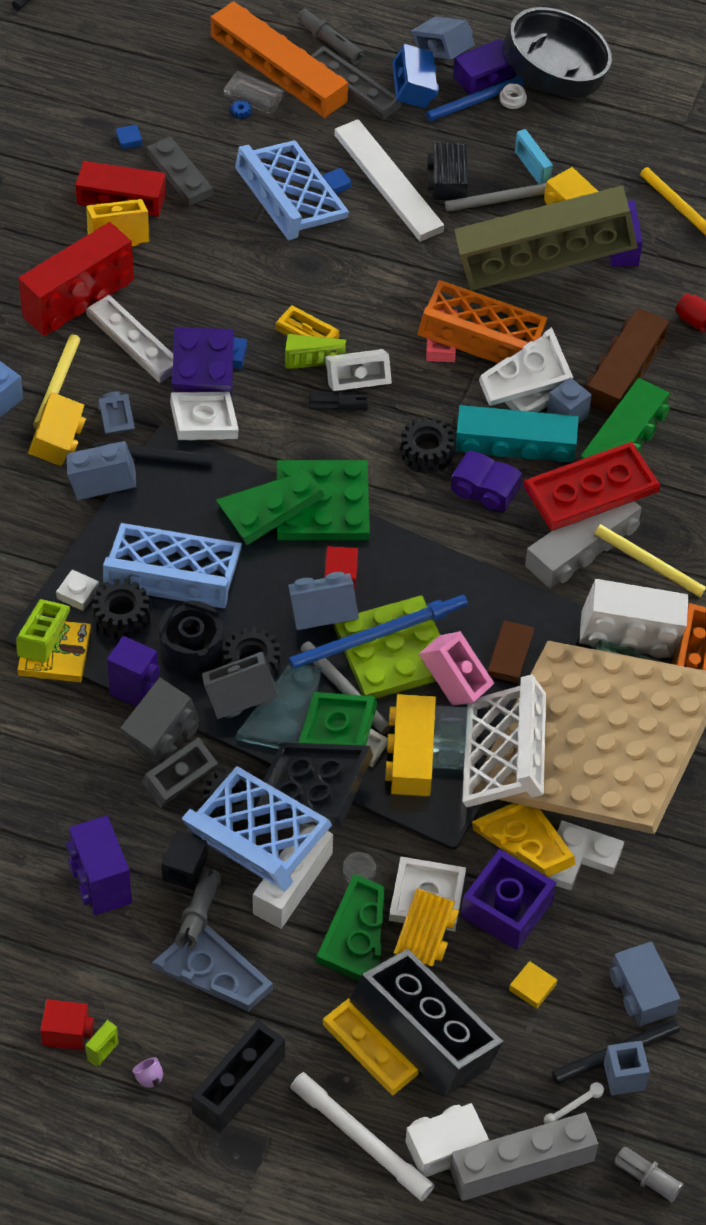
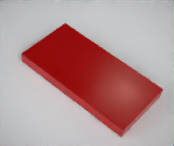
M633 442L524 480L526 492L551 531L658 493L661 487Z

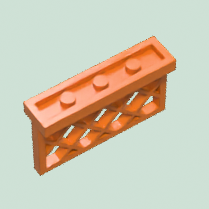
M439 280L430 302L423 312L417 335L500 363L507 357H512L521 351L523 346L529 342H534L540 338L547 322V317ZM441 291L453 295L454 298L445 300ZM469 303L479 304L482 308L473 310ZM460 305L465 312L455 313L451 307ZM502 312L509 317L500 319L496 313ZM488 315L492 321L483 323L479 317ZM523 322H530L538 325V327L528 329ZM515 324L519 331L510 333L506 326Z

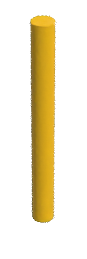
M648 167L644 168L640 176L706 236V220Z

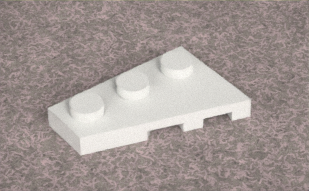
M550 328L544 332L543 336L523 346L521 351L512 357H507L480 376L479 382L489 406L558 387L570 377L573 379V376L554 331Z

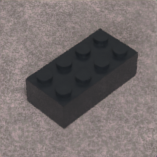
M409 949L363 973L349 1001L444 1096L489 1069L503 1043V1040Z

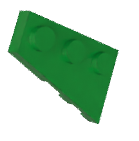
M304 471L216 499V501L243 541L248 545L325 496L310 473Z
M353 874L314 962L357 981L360 980L363 973L379 965L384 886Z

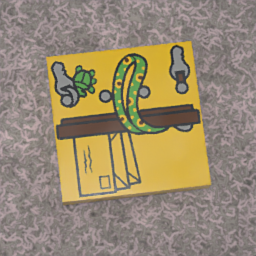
M65 621L48 660L44 663L20 657L17 668L18 676L81 682L91 635V624Z

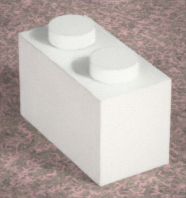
M383 349L325 356L328 386L333 391L392 383L389 354Z
M471 1103L463 1107L461 1105L451 1106L441 1115L431 1119L422 1117L415 1120L407 1127L405 1143L418 1171L425 1177H429L450 1169L452 1152L487 1142L489 1138Z

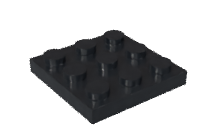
M282 742L263 782L329 819L332 826H342L373 758V752L370 746ZM267 794L254 798V808L270 804L269 795ZM291 808L277 811V821L293 817ZM270 813L256 816L255 822L271 823ZM315 822L305 823L306 825H317Z

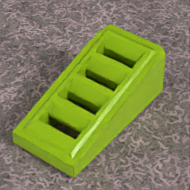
M288 334L285 348V368L295 369L326 365L325 356L346 354V340Z
M40 599L16 638L17 655L45 663L56 644L69 614L70 606ZM42 614L54 616L55 618L42 616Z

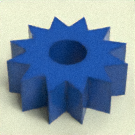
M244 99L233 102V105H230V114L233 115V118L238 117V120L245 117L249 118V114H252L251 104H248V101L244 102Z

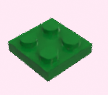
M313 692L299 743L366 746L377 708L375 696Z

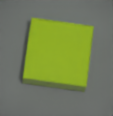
M109 1020L103 1024L85 1045L87 1061L96 1067L100 1066L119 1044L117 1026Z

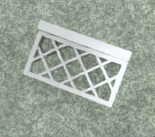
M533 674L521 677V686L482 696L473 703H467L462 800L466 807L527 792L531 798L544 795L546 692ZM519 698V702L511 711L504 708L511 700ZM488 706L492 707L482 719L477 717L478 709ZM499 713L504 714V719L495 728L489 725ZM514 721L518 723V727L510 736L503 733ZM484 729L491 732L481 744L476 743V738ZM498 738L503 739L505 742L495 753L488 750ZM513 746L518 748V752L509 762L503 759ZM485 754L489 759L479 770L474 768L475 763ZM497 763L504 766L493 779L487 776ZM512 772L517 774L516 783L502 785V782ZM482 780L489 783L481 792L473 794V790Z

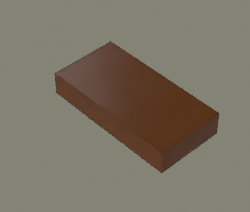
M506 620L503 621L488 669L490 677L516 684L519 683L534 634V627Z

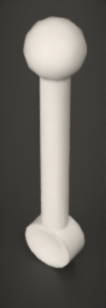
M598 1082L593 1083L590 1086V1090L556 1113L546 1114L543 1119L544 1124L557 1121L592 1097H601L604 1091L603 1085Z

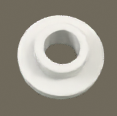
M508 84L501 91L499 100L507 108L518 109L525 105L527 95L522 86Z

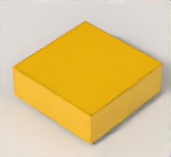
M529 961L510 984L509 991L537 1009L554 989L557 979Z

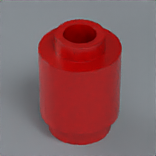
M686 293L677 303L675 312L682 321L699 332L705 333L706 301L696 294L690 295Z

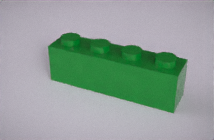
M638 378L582 453L580 460L629 442H633L640 453L644 441L649 442L652 439L657 423L659 421L664 422L669 414L670 406L667 404L670 392Z

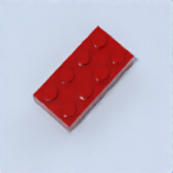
M108 222L18 277L22 316L45 336L53 330L59 329L74 317L80 316L86 311V308L102 298L128 286L134 280L132 241L115 225Z

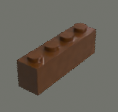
M640 308L636 309L632 317L625 319L620 336H614L611 341L608 355L601 356L596 367L597 372L594 376L589 375L585 382L584 389L592 394L590 407L609 415L613 413L635 381L643 377L666 340L669 320Z

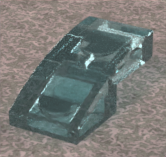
M435 705L432 768L464 770L467 707Z

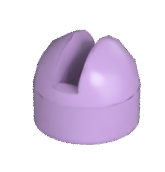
M156 1057L140 1062L132 1070L140 1085L147 1088L154 1087L152 1081L156 1080L160 1083L163 1078L162 1066Z

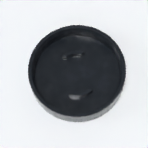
M535 7L520 12L514 17L503 42L505 57L520 77L540 90L563 97H582L594 93L602 85L612 63V54L608 43L593 26L571 13L554 8Z

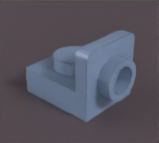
M109 392L104 394L103 398L98 399L97 407L101 414L105 436L135 430L128 394L121 395L120 392Z

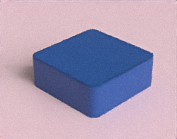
M137 125L116 129V136L121 149L142 146V137Z
M342 168L322 175L335 194L351 188V180Z

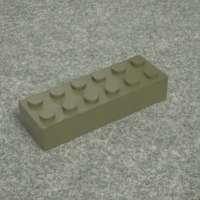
M623 185L454 229L460 257L471 291L638 248Z

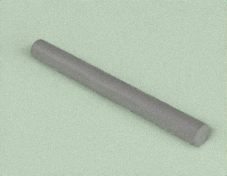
M546 183L445 201V208L447 212L545 195Z
M307 641L302 645L301 651L306 652L316 647L310 641ZM327 658L313 662L343 694L361 695ZM376 710L372 725L381 734H386L391 729V726Z

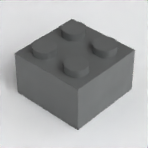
M159 677L120 729L130 750L156 767L178 752L185 739H190L196 733L200 719L191 697Z

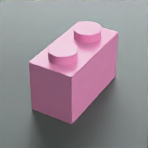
M461 631L439 635L419 653V656L452 706L475 702L495 684Z

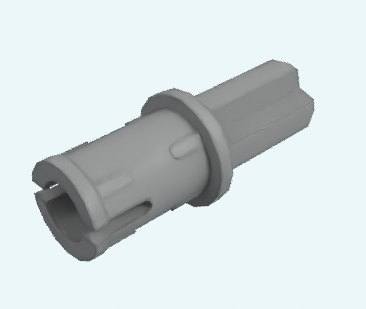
M623 1147L615 1158V1165L641 1181L640 1186L644 1187L647 1185L671 1203L676 1199L684 1183L679 1182L659 1169L657 1162L650 1163L628 1147Z

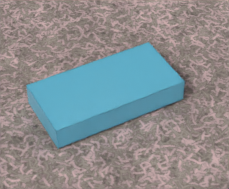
M526 129L518 131L516 134L515 153L538 184L546 183V181L551 179L552 163Z

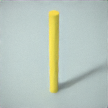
M72 334L69 336L33 423L34 428L37 427L43 407L50 393L59 394L80 343V338L77 335Z
M599 524L594 535L696 596L701 597L706 589L704 585L602 524Z

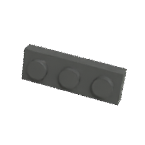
M171 136L147 146V155L159 170L165 173L167 180L188 206L213 196V187Z

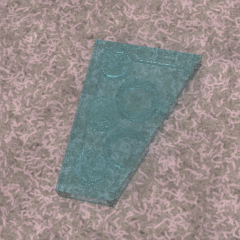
M289 663L275 682L278 697L265 706L255 708L237 732V740L279 749L282 742L299 743L313 692L318 690L322 668L305 665L293 670Z

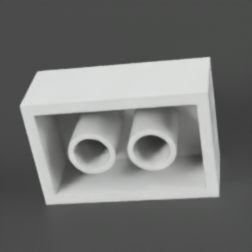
M595 579L581 611L579 643L588 644L594 648L618 649L625 653L648 654L655 658H672L687 627L688 594Z

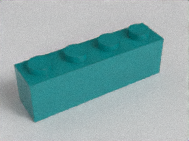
M459 405L455 452L467 453V451H474L498 457L508 456L529 460L540 459L573 463L577 445L579 416Z

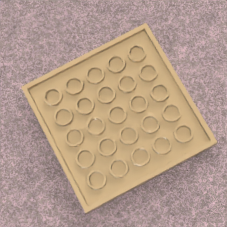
M547 641L531 672L546 692L544 795L531 798L527 792H523L498 800L655 834L706 727V671ZM514 721L503 733L510 736L518 727V723ZM498 738L490 751L495 753L505 741ZM513 746L503 759L509 762L518 752V748ZM497 763L487 776L493 779L504 766ZM512 772L502 782V785L516 783L517 774ZM482 780L473 790L474 794L481 792L489 783Z

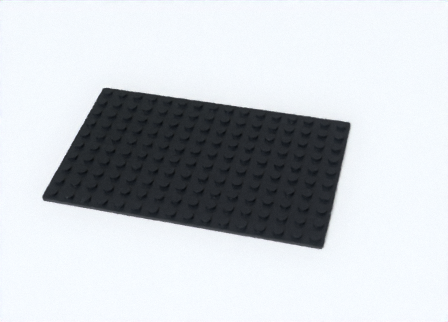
M162 425L157 429L145 447L213 454L212 466L136 458L134 461L136 487L112 492L6 636L7 644L17 649L16 638L40 599L70 606V611L65 621L91 624V635L82 679L110 692L107 658L121 639H118V634H114V637L110 638L107 635V631L102 634L99 631V626L96 627L93 618V600L82 611L57 599L56 591L73 569L99 581V587L104 590L103 564L105 558L109 557L121 523L241 543V552L228 591L226 607L213 608L218 612V616L223 623L224 646L227 638L232 639V633L237 631L241 635V629L246 627L248 633L252 632V627H257L258 633L261 634L264 629L268 631V637L272 634L276 637V642H279L280 670L278 674L275 673L274 679L278 697L265 706H252L244 709L242 713L235 717L217 719L204 687L203 677L182 674L165 666L160 649V620L169 608L174 605L175 608L183 606L184 601L148 595L150 606L149 623L147 627L143 626V631L140 634L134 630V637L130 639L156 650L158 665L160 666L159 677L191 697L200 719L197 733L270 766L282 742L299 743L313 692L343 694L314 663L294 670L289 663V657L303 653L301 647L307 641H310L317 648L339 640L333 624L301 630L296 629L288 587L289 584H294L296 580L301 578H313V580L324 578L327 546L358 548L355 591L358 613L421 595L427 605L437 600L444 602L464 594L468 601L467 607L447 613L446 618L437 620L434 623L440 635L461 631L487 673L504 620L534 627V634L519 683L516 684L491 677L495 684L480 697L521 686V677L531 674L547 641L576 646L580 639L581 611L584 606L370 513L369 540H277L276 527L246 545L220 509L216 499L276 481L277 473L204 441L178 440L176 429ZM125 535L124 538L128 544L141 540L139 537ZM166 541L154 543L159 550L171 545ZM195 546L185 548L190 555L201 550ZM148 547L135 551L140 557L152 553ZM220 551L215 553V555L222 560L231 556L232 553ZM178 552L166 556L171 563L182 558ZM129 555L118 558L122 560L134 561ZM208 557L196 561L201 568L212 564ZM159 560L149 563L151 565L164 566ZM189 565L180 568V570L194 572ZM220 570L210 574L225 577ZM119 603L113 605L109 611L118 615L127 614L133 610V606ZM42 614V616L55 618L54 616ZM128 633L123 634V636L129 638ZM344 651L327 657L329 662L362 695ZM257 652L244 653L240 656V659L257 654ZM223 656L213 669L223 666ZM437 681L377 698L376 710L389 723L390 706L396 707L397 694L436 697L430 796L391 794L392 781H385L386 761L393 762V753H387L386 749L373 767L368 766L352 804L447 849H457L469 830L472 821H474L484 804L466 807L462 802L467 704L452 706ZM517 699L511 700L504 708L511 711ZM488 706L478 709L477 717L482 719L492 707ZM499 713L489 725L495 728L504 719L505 715ZM373 725L371 726V729L380 733ZM391 726V729L386 734L381 735L388 738V734H395V726ZM484 729L476 738V743L481 744L491 732ZM485 754L475 763L474 768L479 770L483 766L487 758Z

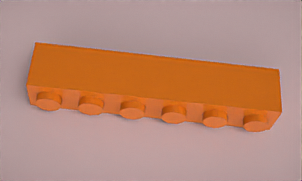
M233 1L210 17L212 38L322 117L326 118L348 102V82L342 76L337 75L327 68L325 64L317 61L304 49L293 44L284 35L269 27L266 22L251 14L246 8Z

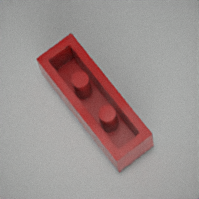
M83 161L75 184L77 205L88 206L142 199L148 210V215L159 217L166 195V175L161 172Z

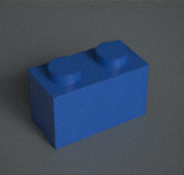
M403 44L392 62L396 101L426 109L430 101L436 98L439 90V85L436 83L435 74L437 67L434 64L433 52Z

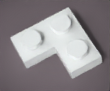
M562 820L557 833L573 853L576 865L548 878L555 881L556 886L571 891L581 864L613 875L624 846V841Z

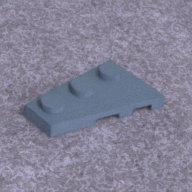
M208 925L200 932L194 949L187 950L188 943L185 944L184 949H181L175 942L152 962L153 969L248 1012L273 990V983Z

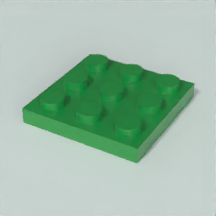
M277 460V480L308 471L325 496L277 526V540H369L368 460Z

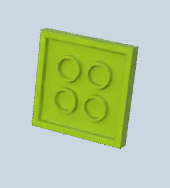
M421 595L358 613L359 619L333 623V627L338 639H342L427 608V605ZM432 619L344 651L363 696H375L377 699L436 682L419 656V653L440 635Z

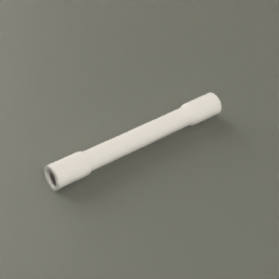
M302 1072L294 1079L290 1088L311 1107L318 1109L393 1174L397 1181L420 1201L427 1198L435 1186L414 1166L406 1163L335 1102L306 1073Z

